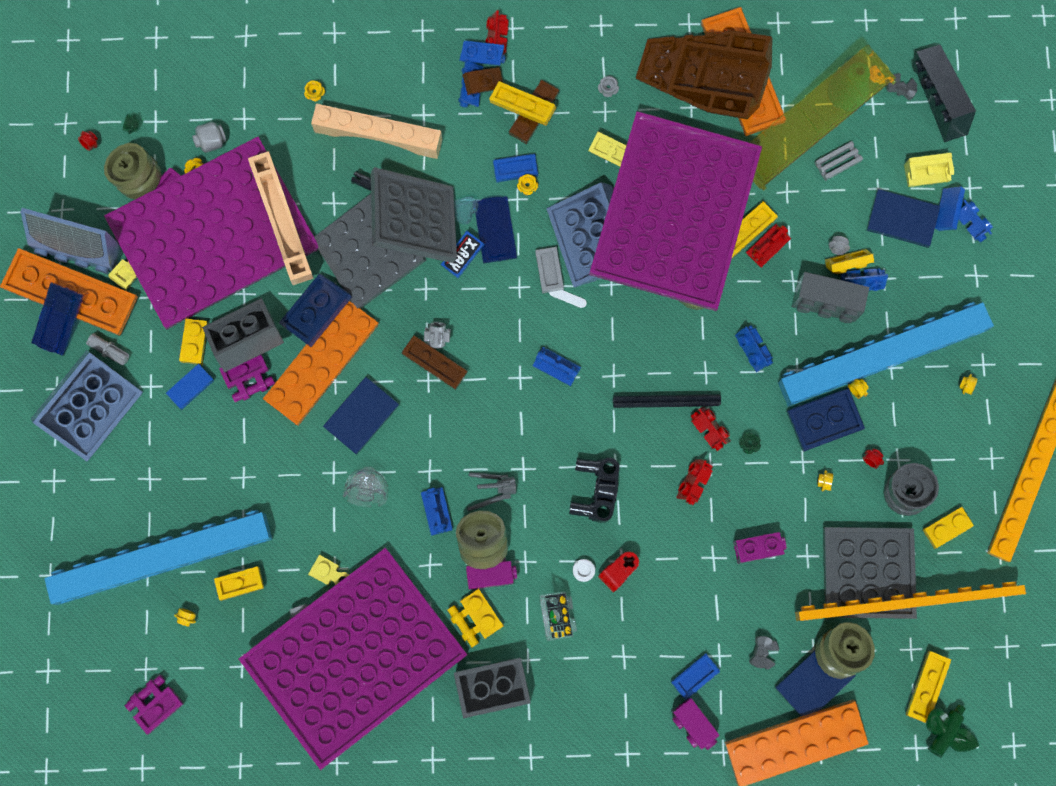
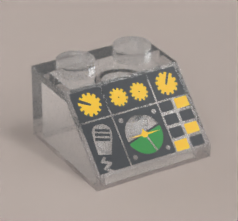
M566 592L539 595L546 641L574 637L573 632H577L575 618L570 619L569 610L573 609L571 596H567Z

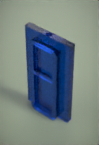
M507 196L474 201L479 240L485 244L481 249L483 264L517 259Z
M51 282L31 343L51 353L54 352L64 356L84 295Z

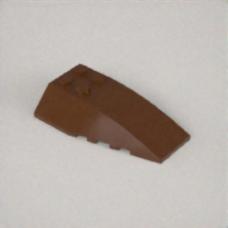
M724 31V33L720 34L712 32L700 36H693L692 34L680 38L672 36L647 39L635 78L707 113L748 119L761 104L772 68L773 38L766 35Z

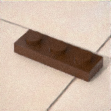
M541 80L532 95L553 103L559 94V89ZM519 115L509 130V135L528 144L540 123Z
M414 335L401 353L454 390L458 388L468 373L467 370Z

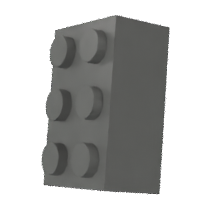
M804 272L796 284L791 307L797 308V311L801 313L815 312L822 318L836 317L843 323H852L865 311L869 287Z
M262 298L202 327L214 357L224 372L284 343L272 315Z
M521 658L454 673L463 719L531 703Z

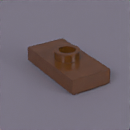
M499 67L462 74L467 95L494 91L499 81L503 83Z

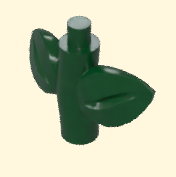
M957 704L954 711L950 710L948 715L940 708H935L929 713L926 727L931 733L937 735L928 747L931 753L942 758L949 746L958 752L971 751L980 746L972 732L965 727H961L964 720L962 715L966 710L965 707Z

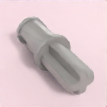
M95 333L89 336L86 344L102 353L103 357H109L121 365L127 363L129 354L114 346L113 342H107Z

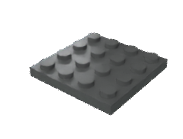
M374 167L371 171L372 246L454 263L457 259L453 186Z
M371 194L314 237L319 247L318 250L344 291L352 296L350 301L356 308L360 309L426 261V258L422 256L372 246Z
M823 528L825 604L837 603V607L846 606V601L859 600L860 604H867L868 599L882 597V602L891 601L890 596L904 595L905 599L913 598V593H916L914 528ZM917 607L828 618L917 619Z

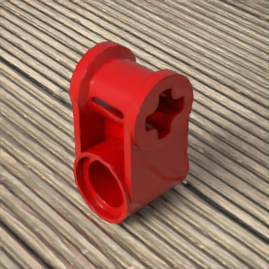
M625 552L613 563L609 564L597 577L612 592H615L637 569L639 558L633 552ZM625 556L627 558L633 557L632 568L630 566L624 567L625 561L623 558Z

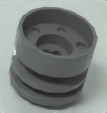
M918 463L905 464L897 469L886 481L883 492L885 502L891 510L899 515H916L934 502L938 496L939 484L935 474L925 465ZM908 488L911 489L909 495L905 493Z

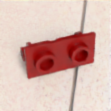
M497 10L487 19L486 29H488V36L485 43L504 45V55L506 53L507 38L500 37V35L506 36L508 34L509 20L506 15H499V10Z
M775 224L746 254L762 268L791 240L786 234L788 229L783 225L779 227Z
M702 407L698 409L701 414L695 412L690 416L692 418L691 422L700 433L706 429L709 430V433L704 438L712 449L715 448L716 451H719L724 447L722 442L725 445L731 442L728 438L730 434L724 426L720 427L715 421L716 416L711 409Z
M695 459L688 468L685 480L678 488L679 493L676 498L686 500V503L694 506L695 502L698 503L704 490L698 486V483L707 484L713 472L711 470L713 466L706 463V460Z

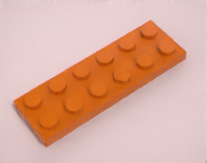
M741 7L701 21L704 33L714 32V34L724 33V31L751 33ZM768 78L760 107L748 119L738 118L745 136L783 124L786 121L770 78Z
M18 248L0 285L4 290L118 336L121 335L138 299V296L20 248Z
M349 301L312 347L307 344L263 400L299 426L378 327L379 323L360 308H356Z
M853 699L724 742L738 786H746L868 745L860 714Z

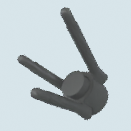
M470 472V477L497 480V483L478 484L477 488H497L498 494L502 493V495L472 505L467 508V511H472L503 499H511L510 494H516L514 476L508 477V474L494 475Z

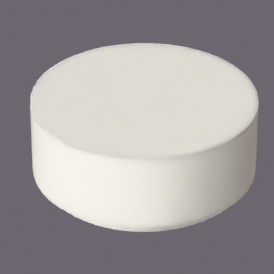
M581 559L573 566V575L580 582L591 580L595 574V567L589 560Z

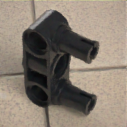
M577 458L575 471L595 473V476H597L594 502L587 504L571 501L569 514L589 517V520L598 523H606L612 518L618 491L619 464L613 458H597V460ZM605 464H612L615 472L613 474H606L603 471V466ZM600 507L607 508L609 516L607 518H600L597 515V509Z

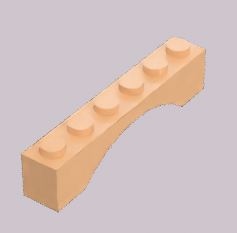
M316 104L311 122L315 133L334 137L350 136L377 140L398 146L417 155L438 159L443 140L441 130Z
M269 151L248 158L292 285L313 279Z

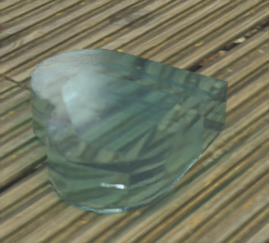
M465 197L454 201L456 220L463 225L470 223L473 218L472 214L478 210V202L472 197Z

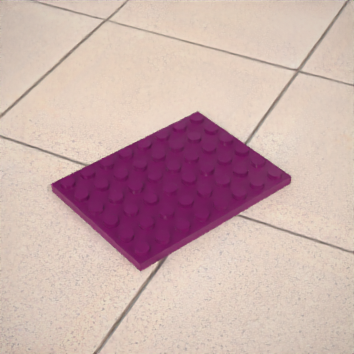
M636 111L589 275L717 311L762 146Z
M259 137L104 215L166 330L286 267L248 160L250 157L267 152ZM275 168L305 256L318 250V244Z
M384 548L238 659L318 768L322 770L457 664L467 654L392 555Z

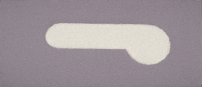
M566 291L549 292L551 296L577 307L583 308L586 306L585 299Z

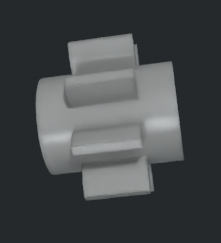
M432 322L429 324V328H425L424 341H429V346L433 348H442L445 346V342H450L451 329H446L445 323Z

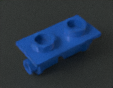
M464 41L460 61L465 62L467 60L473 63L500 66L501 63H505V55H503L504 45Z
M465 60L462 73L483 70V66ZM462 75V88L460 98L458 99L460 106L468 107V104L479 107L480 93L467 95Z
M964 200L966 205L961 207L959 220L963 225L969 221L973 223L967 230L975 241L978 240L981 243L987 238L985 236L987 232L990 235L993 234L990 231L993 226L986 218L980 219L976 214L980 210L972 201L968 203Z
M880 268L864 270V276H861L860 270L846 271L840 275L842 281L867 286L872 291L885 289L888 274H885V270Z
M752 325L746 326L735 335L738 344L744 350L749 363L753 366L756 373L764 367L773 364V357L767 347H758V344L762 343L763 340L756 328H753Z
M544 347L538 352L536 360L532 365L569 386L572 385L581 369L578 365Z
M430 488L425 492H421L431 536L452 531L443 488Z

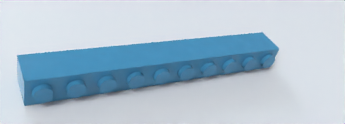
M975 302L969 303L962 307V311H948L942 314L943 318L936 320L935 317L922 322V326L917 328L915 325L904 328L901 334L896 335L893 332L882 337L883 341L876 343L875 340L863 344V348L855 350L854 347L842 352L843 356L838 358L832 355L823 359V363L815 366V363H811L802 367L803 371L795 373L793 370L783 374V378L778 384L787 406L789 407L852 383L855 379L859 380L988 331L994 325L984 303L978 305Z
M258 510L246 513V517L241 519L231 517L225 519L224 524L216 526V523L203 526V530L194 532V530L182 532V537L173 539V536L160 539V543L151 545V543L139 545L138 550L132 552L129 549L116 553V557L109 559L108 556L96 558L93 564L80 563L74 565L73 570L66 572L65 569L53 571L50 577L44 578L50 603L53 605L63 604L273 540L266 514L263 512L259 513Z

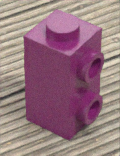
M780 532L733 542L738 564L781 556L785 554L784 550L787 549L784 536L781 537Z
M506 558L495 567L488 569H475L466 566L469 590L513 585V579H517L516 566H511V561H506Z
M688 698L671 711L674 715L672 718L673 722L679 729L684 728L689 734L686 736V739L693 748L698 746L701 750L704 748L708 750L718 742L716 738L720 735L692 698Z

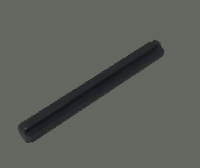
M720 394L613 396L614 408L721 405Z

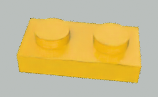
M867 249L825 259L826 268L835 274L845 273L850 268H864L867 264L874 262L873 254Z
M185 319L179 358L181 363L203 365L207 337L202 327L208 325V321Z
M960 507L923 529V532L933 548L936 549L974 525L964 509Z
M258 566L214 579L219 601L264 589Z

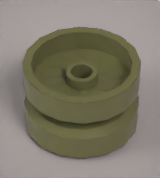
M127 143L118 146L109 154L104 165V174L108 181L117 187L124 196L129 199H137L156 189L161 179V168L143 147L135 143Z
M476 511L466 515L458 523L456 538L461 559L468 566L475 569H488L495 567L503 561L507 555L508 542L503 520L497 514L489 511Z
M847 622L837 625L819 637L815 647V656L818 665L826 674L833 678L845 679L864 671L871 665L875 656V646L872 637L864 628L858 624Z

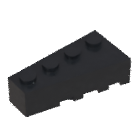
M939 44L917 51L912 63L913 70L918 75L943 141L947 142L968 135L976 110L942 46Z

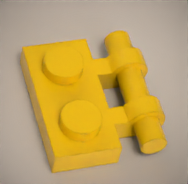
M479 589L460 601L465 608L461 612L457 610L455 605L447 610L452 617V623L458 626L463 634L462 638L464 641H468L472 648L479 643L475 637L477 633L481 632L486 639L504 627ZM468 615L476 625L472 629L469 628L463 619Z

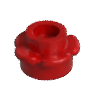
M91 131L81 132V136L78 137L80 144L88 151L97 148L98 138Z
M876 449L865 451L863 461L867 465L877 469L880 465L884 464L882 460L883 454Z

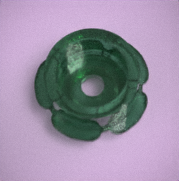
M136 114L126 115L123 130L127 131L128 134H131L132 131H137L140 120L136 119Z
M750 432L745 433L739 441L740 448H743L746 454L758 452L761 447L759 436Z

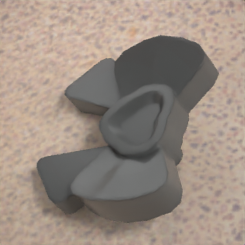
M900 73L893 74L887 83V91L896 92L898 96L903 95L908 100H912L917 93V83L915 80L911 79L906 84L905 82H900Z
M756 636L754 655L750 658L749 663L754 667L769 670L775 666V663L766 658L769 655L768 650L779 651L777 642L772 641L769 637Z

